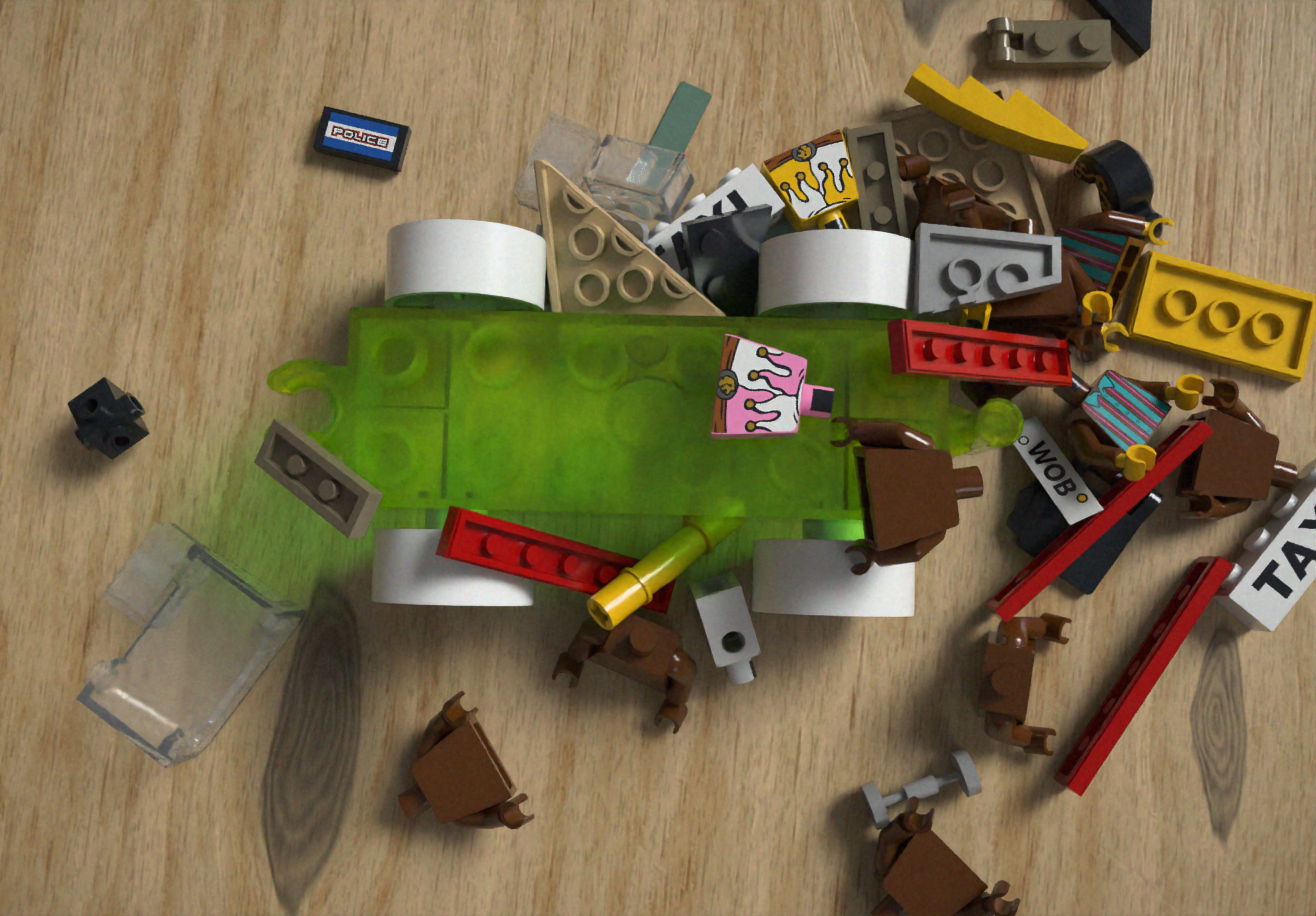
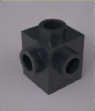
M103 377L67 403L77 424L74 433L81 444L90 451L99 450L112 460L150 434L141 417L145 414L141 403L131 393H125L106 377Z

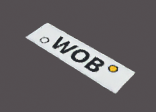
M1036 416L1004 430L1070 525L1104 510Z

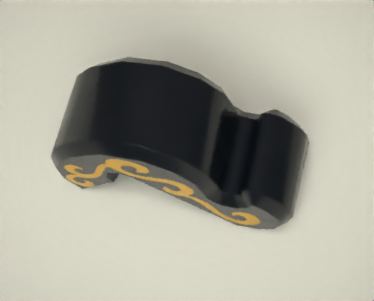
M1112 140L1078 157L1074 165V176L1089 184L1096 183L1102 211L1114 210L1145 217V222L1162 218V215L1153 210L1151 204L1154 194V179L1150 167L1140 152L1131 145L1120 140ZM1162 223L1157 224L1153 230L1156 239H1159L1162 234ZM1142 235V236L1139 238L1140 240L1146 241V244L1149 243V242L1145 239V236Z

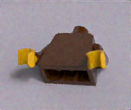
M1034 219L1015 220L1009 223V232L1038 235L1037 221ZM1061 243V283L1057 287L1047 291L961 309L959 326L965 327L966 320L968 319L980 321L981 329L983 330L1071 325L1079 314V308L1082 310V324L1088 326L1092 324V313H1100L1106 317V321H1111L1113 299L1108 293L1098 291L1077 260L1072 255L1065 253Z

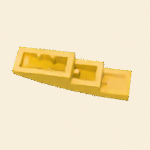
M922 62L912 74L904 90L905 94L940 117L981 138L1025 154L1071 164L1089 145L1087 140L1019 89H1016L1007 102H1005L970 75L958 89Z

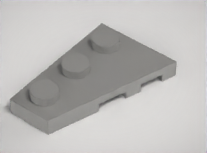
M920 223L915 230L913 320L1054 289L1061 283V237Z

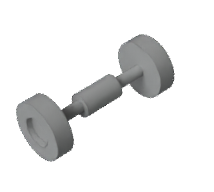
M962 748L950 753L954 772L938 778L930 775L902 785V791L883 798L874 781L860 785L864 802L876 830L883 829L890 824L886 806L903 800L908 802L912 796L923 799L939 793V787L958 781L967 797L982 793L978 773L968 752Z

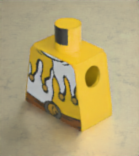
M841 129L762 162L760 173L786 205L783 213L795 231L802 232L818 225L819 230L849 229L842 214L854 209L859 195Z

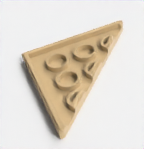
M1006 81L985 86L1005 102L1011 96ZM922 104L844 126L842 131L846 138V130L891 122L897 158L911 153L923 155L930 162L928 178L935 176L954 183L964 182L966 186L1006 211L1002 220L1003 223L1009 225L1010 222L1019 219H1034L1037 221L1038 235L1054 236L1029 154L981 138L940 117Z
M533 160L542 237L546 241V269L555 337L721 324L726 322V315L547 160Z

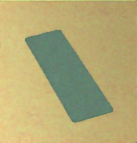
M685 81L679 84L630 182L632 189L655 200L662 198L711 100L712 95Z

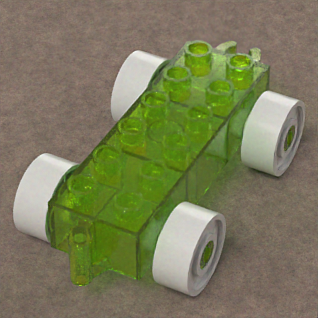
M433 219L408 222L391 228L387 234L384 300L387 308L350 307L347 366H332L326 361L304 358L287 361L271 371L267 376L268 387L281 395L294 396L303 390L309 389L319 390L325 394L330 403L329 419L319 430L305 434L336 458L343 457L344 464L384 494L376 512L425 513V529H374L371 602L451 606L534 605V580L435 555L449 507L452 505L487 516L515 515L802 523V539L753 540L752 611L824 616L911 617L914 616L915 562L880 567L875 563L862 575H855L850 570L855 564L866 563V558L861 552L852 551L845 553V550L855 540L865 539L853 447L862 445L858 442L850 447H834L830 440L845 441L849 436V429L844 423H831V420L835 417L849 416L858 420L859 423L864 420L901 422L931 436L936 448L949 450L952 458L961 454L972 456L992 449L1008 447L1018 440L1024 426L1021 411L1009 400L1002 398L990 399L986 401L987 404L969 411L949 402L948 379L892 375L887 322L899 319L913 320L915 242L896 234L859 229L802 231L777 236L763 242L759 247L758 317L544 312L546 241L541 236L522 228L477 220ZM930 322L949 325V322ZM725 334L735 335L805 358L807 360L804 384L834 388L830 418L824 419L800 415L797 434L792 438L709 439ZM270 427L265 430L264 439Z

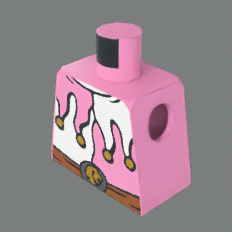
M725 334L709 439L792 438L797 434L800 415L824 419L830 418L834 388L804 384L807 360L803 357L735 335Z

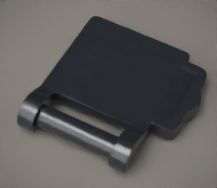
M1077 456L1070 463L1080 477L1086 470H1089L1111 487L1124 476L1123 472H1120L1108 481L1094 466L1080 462ZM1037 477L1029 487L1017 494L1014 510L1006 521L1008 528L1019 536L1016 541L1018 548L1032 558H1035L1070 526ZM1086 484L1091 493L1098 500L1102 495ZM1153 488L1132 508L1129 514L1126 513L1069 565L1059 577L1080 592L1087 595L1092 594L1141 524L1158 507L1163 495Z

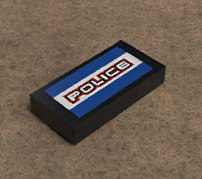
M324 106L313 148L318 153L401 172L412 131L406 125Z

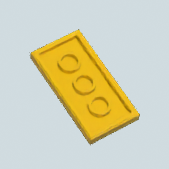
M1149 250L1143 256L1126 324L1129 337L1125 335L1123 337L1288 382L1298 383L1303 381L1316 327V294Z

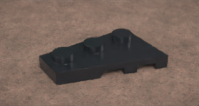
M765 203L681 222L690 284L726 315V322L696 326L700 353L705 357L721 354L725 334L749 340L758 291L759 247L767 240L772 212L771 205Z

